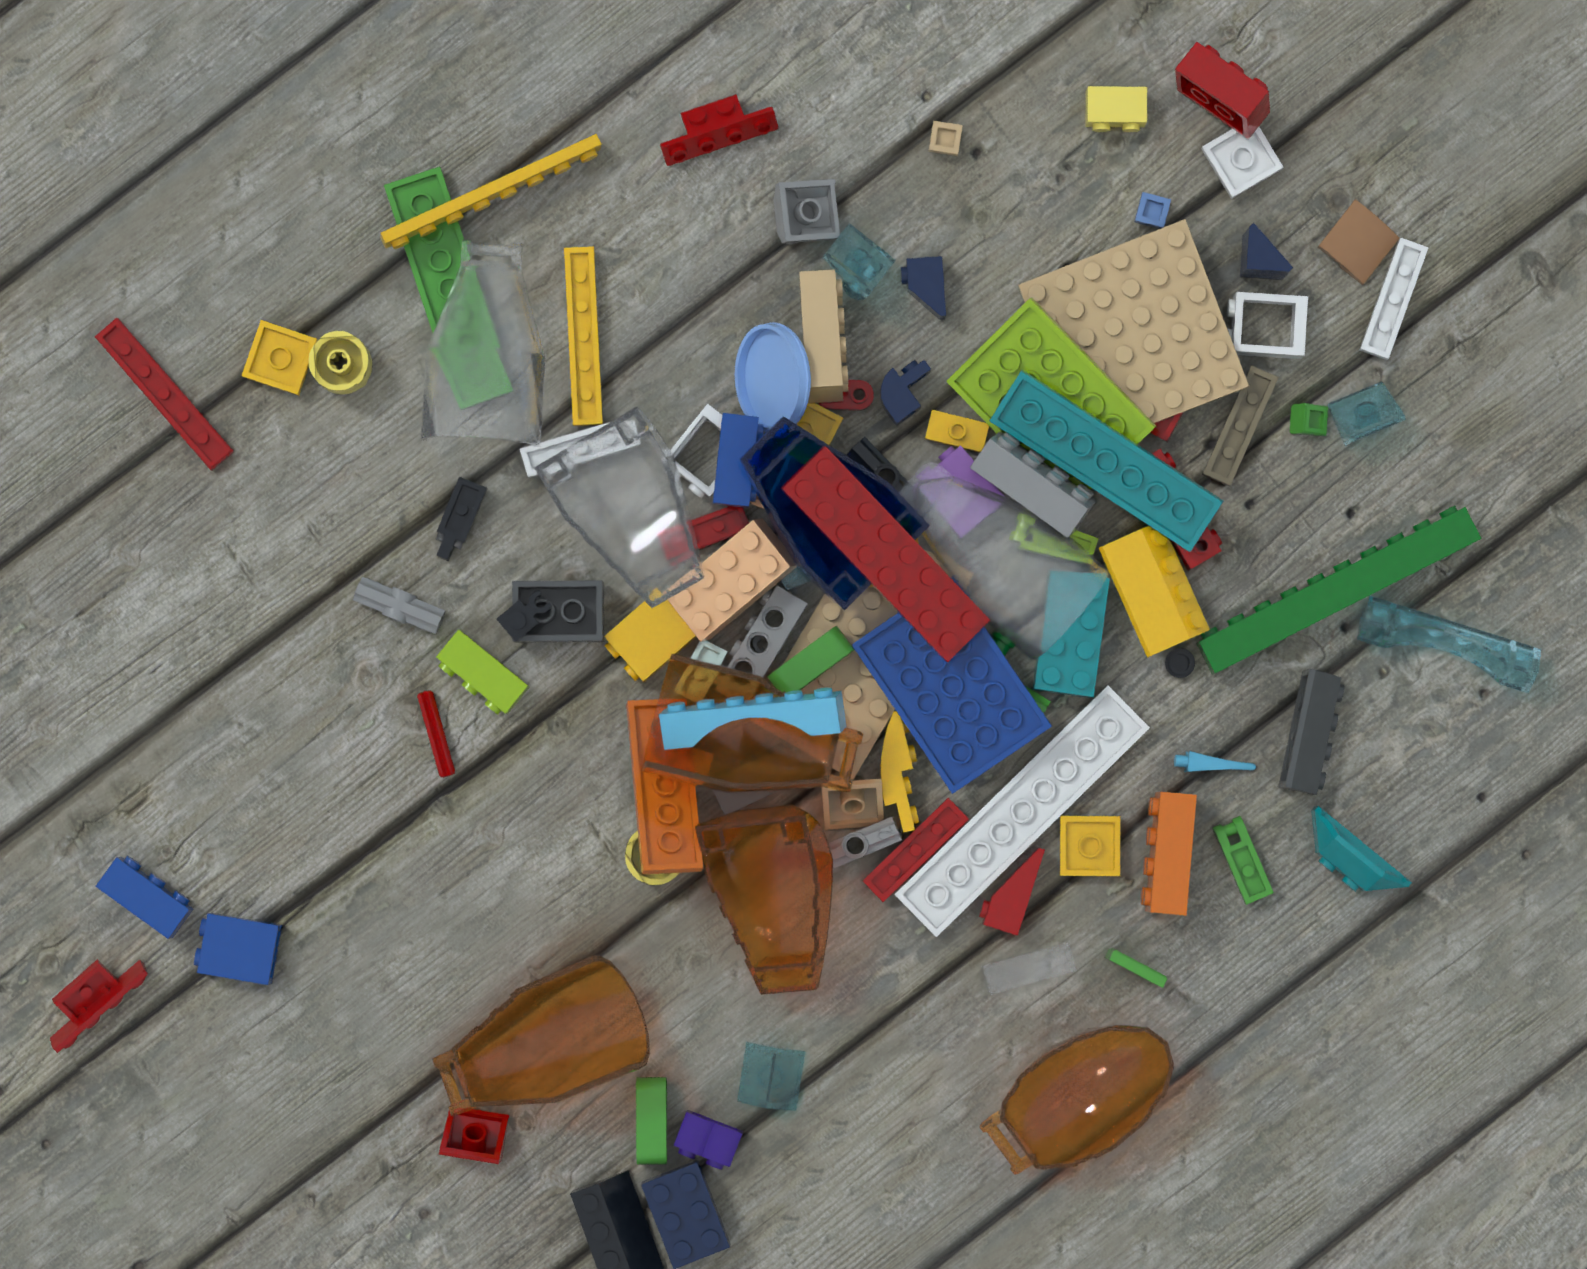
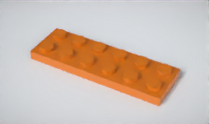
M687 698L628 700L626 704L642 874L702 872L703 870L692 747L664 750L659 714L668 708V704L685 702L687 706Z

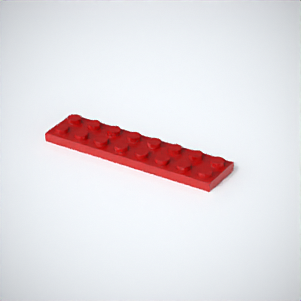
M823 446L780 488L945 662H949L990 621L981 609L826 446Z

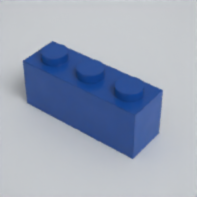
M729 413L722 414L712 504L748 508L750 501L755 502L757 484H752L753 472H759L760 454H755L756 442H762L764 424H758L759 417Z
M129 856L125 859L116 857L95 887L167 939L173 938L194 910L188 905L190 900L178 891L172 894L165 889L166 882L155 874L151 873L150 876H147L139 869L142 865Z

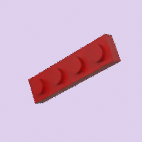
M947 798L862 881L884 902L969 818Z

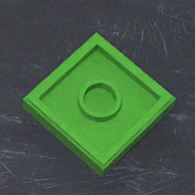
M1109 949L1104 957L1161 988L1164 987L1167 981V976L1116 949Z

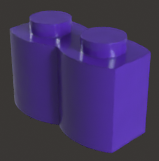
M687 1110L674 1146L679 1148L678 1153L692 1159H695L696 1155L702 1156L707 1159V1165L723 1170L724 1165L731 1166L744 1131Z

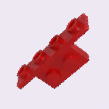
M735 94L680 113L687 135L660 144L666 165L671 166L760 135H765L777 130L779 127L773 107H767L744 115L738 97Z
M97 959L52 998L53 1003L70 1019L50 1037L52 1048L57 1053L63 1048H69L74 1044L81 1032L86 1028H92L99 1021L100 1016L105 1011L115 1008L129 990L138 988L148 974L144 963L138 960L117 979Z

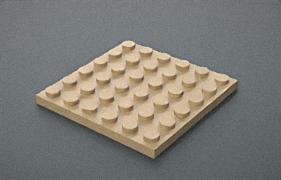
M1186 219L1018 285L1024 302L1032 297L1154 424L1250 387Z

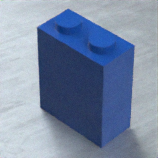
M207 913V919L202 918L199 929V936H203L202 947L196 949L194 965L198 966L197 973L264 985L272 984L282 925Z

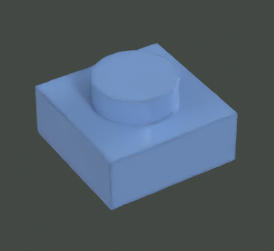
M1142 192L1134 222L1158 229L1164 228L1171 199Z

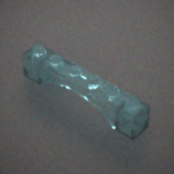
M1369 596L1360 617L1357 640L1382 648L1414 645L1443 650L1475 664L1503 686L1529 693L1539 673L1541 649L1373 596Z

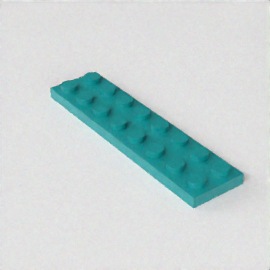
M1024 370L1019 373L990 419L991 423L1189 552L1192 551L1224 502Z

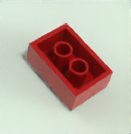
M1196 42L1175 68L1177 91L1248 140L1270 113L1267 85L1258 78H1253L1252 80L1246 76L1244 70L1235 62L1230 61L1228 63L1220 58L1218 51L1210 45L1204 47Z

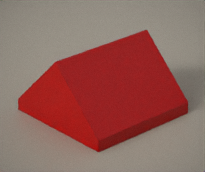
M450 1105L439 1155L499 1164L503 1157L509 1115Z

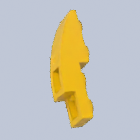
M894 711L883 740L880 778L882 780L884 806L896 804L902 832L904 833L915 830L914 824L919 823L915 805L909 806L907 795L912 794L909 777L902 776V771L913 769L912 763L917 762L913 744L907 745L905 734L910 733L897 711Z

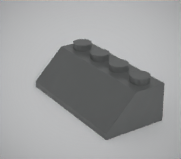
M1315 669L1302 671L1278 785L1279 788L1311 795H1317L1318 789L1323 790L1326 773L1322 772L1324 760L1329 761L1332 751V743H1328L1330 731L1335 732L1338 722V714L1334 713L1336 702L1342 701L1344 685L1340 684L1341 677Z

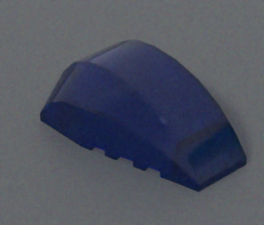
M782 416L740 458V462L795 565L842 610H845L871 583L780 488L823 446H826L914 540L930 525L888 481L872 473L864 466Z

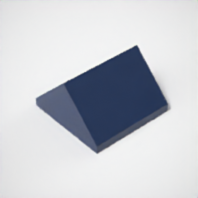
M1253 223L1242 236L1240 277L1284 279L1293 267Z

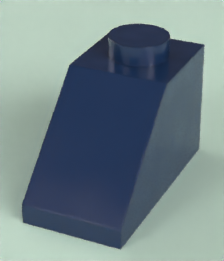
M942 256L907 258L906 267H901L902 285L907 284L908 293L939 320L945 319L946 305Z

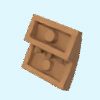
M1355 199L1319 244L1318 248L1340 264L1342 270L1364 285L1399 240V237L1375 214Z

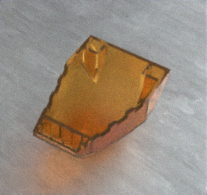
M795 805L737 810L697 824L695 830L700 852L702 853L708 885L712 893H716L721 903L719 908L723 917H727L732 926L734 940L737 945L740 944L746 956L744 959L760 994L816 990L819 987L826 951L833 885V857L828 839L819 822L811 814Z

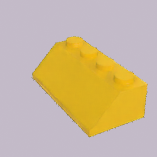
M1147 526L1099 547V551L1147 658L1210 630L1169 538L1151 526Z

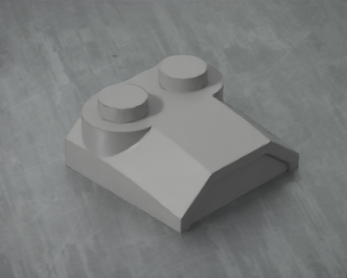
M835 179L779 182L775 185L773 202L776 228L782 243L793 245L799 242L842 238L839 229Z

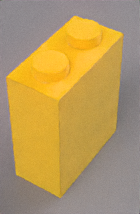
M656 590L604 636L608 641L604 646L615 659L621 656L628 665L624 669L634 681L640 678L643 682H646L697 636L663 594Z

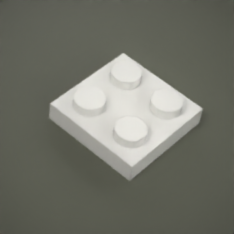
M1260 127L1256 129L1249 140L1234 129H1231L1201 148L1231 199L1284 168Z

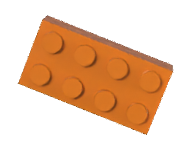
M1155 792V797H1150L1148 815L1153 816L1152 827H1147L1146 845H1150L1151 848L1150 857L1144 858L1143 875L1148 876L1147 887H1142L1141 905L1145 906V911L1187 916L1197 795Z

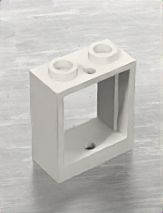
M1236 292L1233 299L1228 300L1227 317H1232V327L1228 331L1237 355L1302 359L1305 356L1308 296ZM1243 302L1292 305L1290 347L1241 344Z
M709 404L704 407L663 459L664 463L667 464L665 470L677 480L682 476L691 484L688 489L701 499L704 495L710 499L712 498L715 480L708 487L675 460L706 421L719 431L721 430L722 414Z

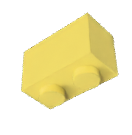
M1087 87L1085 127H1092V131L1107 132L1110 131V127H1122L1123 132H1138L1140 127L1146 126L1147 87Z

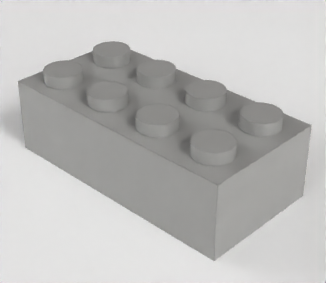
M1000 431L991 437L970 468L1067 538L1072 535L1098 501L1092 497L1094 493L1082 484L1077 486L1068 480L1070 476L1064 470L1056 466L1051 468L1044 463L1045 458L1033 449H1030V451L1019 445L1021 443L1019 440L1007 432L1004 434Z

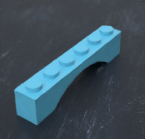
M827 687L814 690V694L803 695L801 690L784 693V697L773 698L772 693L756 695L753 700H744L743 696L727 698L726 702L715 703L714 699L700 700L696 702L697 705L686 706L685 702L670 703L667 705L668 708L659 714L664 750L694 747L705 735L715 728L731 721L745 718H769L783 721L801 729L810 736L841 733L846 728L842 691L832 692V688Z

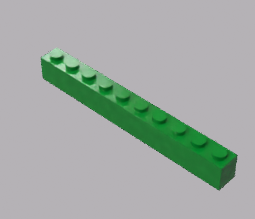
M1453 506L1439 513L1440 520L1431 524L1429 519L1413 526L1414 533L1404 537L1401 532L1387 539V547L1378 551L1376 546H1373L1360 553L1361 560L1351 564L1348 559L1333 567L1335 573L1327 577L1320 573L1306 580L1309 585L1308 587L1298 591L1297 587L1294 586L1280 593L1282 600L1274 604L1267 600L1253 607L1256 613L1246 618L1241 613L1227 620L1229 626L1221 631H1218L1215 626L1209 631L1200 634L1203 640L1196 644L1211 674L1213 675L1482 539L1466 507L1457 510L1456 506Z

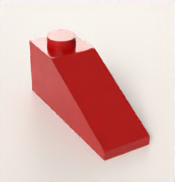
M1037 848L991 895L989 901H983L979 917L984 918L983 925L1018 936L1045 849Z

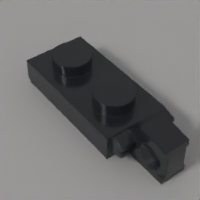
M462 477L458 478L437 529L436 540L442 543L436 556L449 561L454 548L462 549L488 490L487 487Z

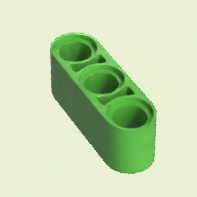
M835 626L772 672L767 678L781 697H784L786 692L803 689L855 649L838 626Z
M636 1077L637 1165H667V1077Z

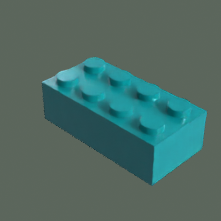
M1054 570L1048 572L1032 690L1086 698L1094 697L1110 578Z

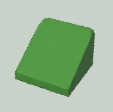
M1307 403L1293 404L1291 406L1290 433L1326 436L1328 406Z

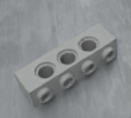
M778 585L774 591L770 589L765 593L760 601V604L764 606L759 616L753 613L744 628L749 631L743 642L738 639L729 653L733 657L728 667L722 665L713 680L718 682L715 688L729 697L743 696L744 700H751L808 606V603ZM778 611L782 614L783 622L780 626L770 627L766 623V616L769 612ZM756 636L764 637L768 642L767 649L762 653H756L750 647L752 639ZM740 662H747L752 666V674L748 678L742 679L735 674V667Z

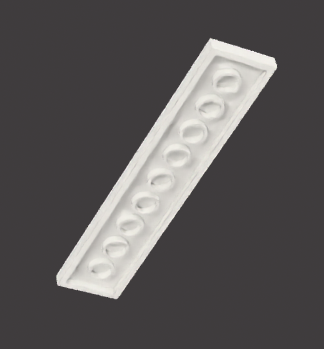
M1107 685L894 895L937 937L1150 727Z

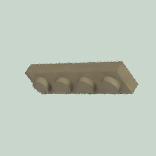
M1252 365L1250 366L1246 375L1250 387L1239 391L1202 475L1226 486H1231L1279 377Z

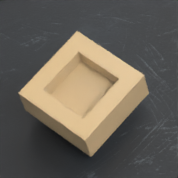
M933 121L929 152L958 156L963 125Z

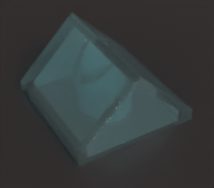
M1382 381L1328 403L1329 411L1345 447L1394 427L1406 420L1404 413Z
M746 1042L737 1102L768 1109L796 1111L806 1051Z

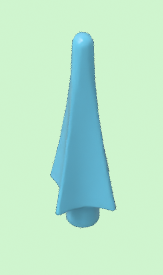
M1186 751V755H1175L1174 766L1185 767L1184 772L1256 769L1254 763L1225 760L1192 751Z

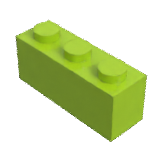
M459 629L436 656L441 661L438 665L439 668L451 677L456 673L465 680L461 685L474 696L478 692L488 699L484 704L497 715L501 711L508 715L530 688L529 685Z

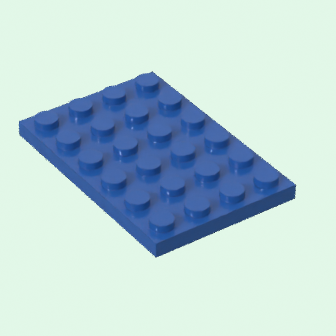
M899 612L852 644L952 794L1052 727L985 626L949 662H945Z

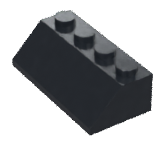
M629 1170L572 1190L570 1195L597 1269H664Z

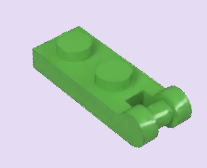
M1241 816L1233 818L1232 822L1222 826L1219 824L1212 827L1245 905L1273 894L1272 887ZM1237 833L1240 842L1230 845L1227 837Z

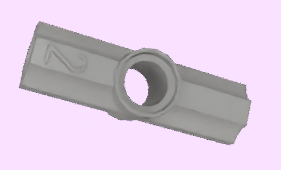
M364 577L361 578L353 601L378 610L384 616L404 624L410 623L434 634H437L446 612L443 609L418 600L415 595L395 587L391 589L379 582Z
M891 816L810 850L818 873L822 874L903 839L894 817ZM853 837H859L864 842V849L859 854H855L849 849L848 844Z

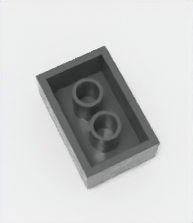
M602 580L512 581V605L520 600L526 606L529 603L530 596L535 591L542 593L535 601L537 607H544L547 603L552 605L547 613L534 616L539 624L515 643L604 642V582Z

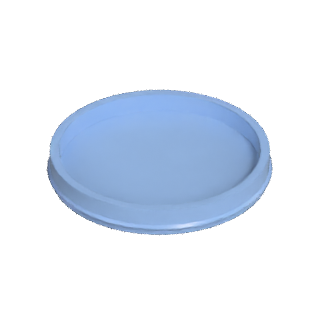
M777 322L761 324L752 328L743 338L735 362V388L741 409L747 416L759 417L758 424H764V432L783 433L794 427L806 410L811 388L810 366L802 342L790 328Z

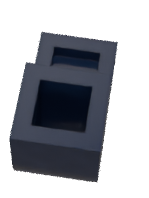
M916 360L909 363L901 370L904 374L901 377L892 368L883 379L880 391L881 403L896 426L921 409L920 403L909 388L931 372V368L925 360L919 364Z

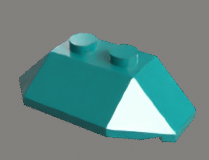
M1314 806L1311 810L1315 853L1321 857L1318 862L1330 872H1333L1335 869L1344 876L1341 881L1355 892L1358 888L1362 891L1410 886L1412 882L1321 807Z

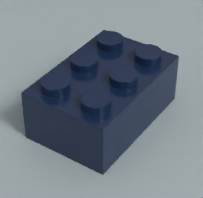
M698 1160L642 1181L641 1187L673 1269L730 1248L731 1243Z

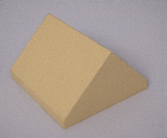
M881 779L821 783L825 830L867 827L884 820Z

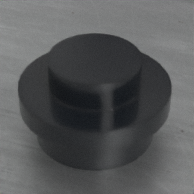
M1177 648L1166 656L1165 667L1171 676L1184 678L1193 672L1195 659L1190 651Z

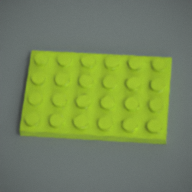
M1032 297L946 381L996 434L1000 431L1004 434L1006 432L991 423L990 419L1022 370L1137 445L1156 427ZM1021 442L1019 444L1026 450L1030 451L1031 448L1025 445L1024 443ZM1045 458L1044 463L1049 465L1051 468H1054L1055 466L1059 467L1047 458ZM1066 472L1070 476L1068 480H1070L1075 485L1078 486L1079 484H1082L1090 490L1092 489L1091 487H1089L1073 475Z

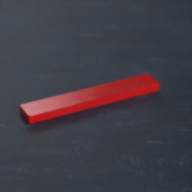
M115 318L95 336L99 343L211 471L234 453V450L119 318Z

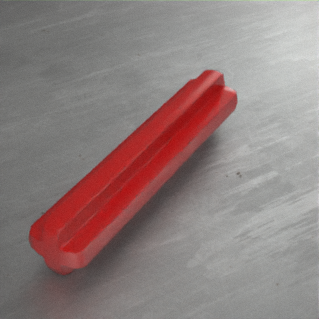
M431 690L421 692L417 695L439 776L443 778L455 774V768L434 693Z

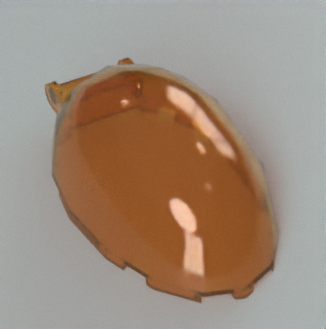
M1133 1024L1088 1028L1046 1048L1020 1071L1006 1094L1001 1109L984 1120L979 1128L983 1133H988L1010 1163V1170L1014 1175L1021 1173L1031 1165L1035 1169L1041 1170L1064 1167L1065 1169L1076 1167L1078 1164L1092 1158L1096 1159L1116 1149L1141 1128L1153 1114V1109L1161 1098H1164L1167 1094L1174 1070V1062L1168 1041L1148 1027ZM1003 1123L1025 1152L1026 1155L1024 1157H1019L997 1127L998 1124Z

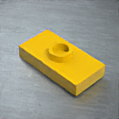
M932 410L925 439L954 447L961 445L966 450L980 453L985 445L989 425L985 422Z

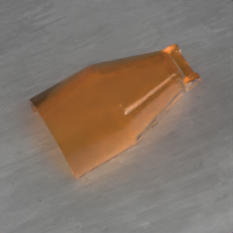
M671 654L649 734L642 772L727 794L822 787L840 792H850L853 784L850 780L858 744L862 743L863 733L845 728L841 733L810 736L801 729L783 721L769 718H745L731 721L715 728L705 735L694 747L664 750L659 714L668 708L667 705L670 703L685 702L686 706L697 705V701L714 699L715 703L726 702L727 698L743 696L744 700H753L759 694L772 693L774 698L784 697V693H786L768 684V681L761 676ZM839 740L846 742L839 776L831 774Z
M593 955L516 989L510 994L511 997L499 1008H495L482 1024L473 1028L451 1050L432 1058L435 1068L439 1069L451 1104L448 1107L450 1114L455 1116L476 1107L564 1102L646 1066L650 1055V1044L643 1012L634 991L624 975L610 960L599 955ZM452 1062L454 1063L463 1093L466 1098L464 1100L461 1099L450 1066V1063Z

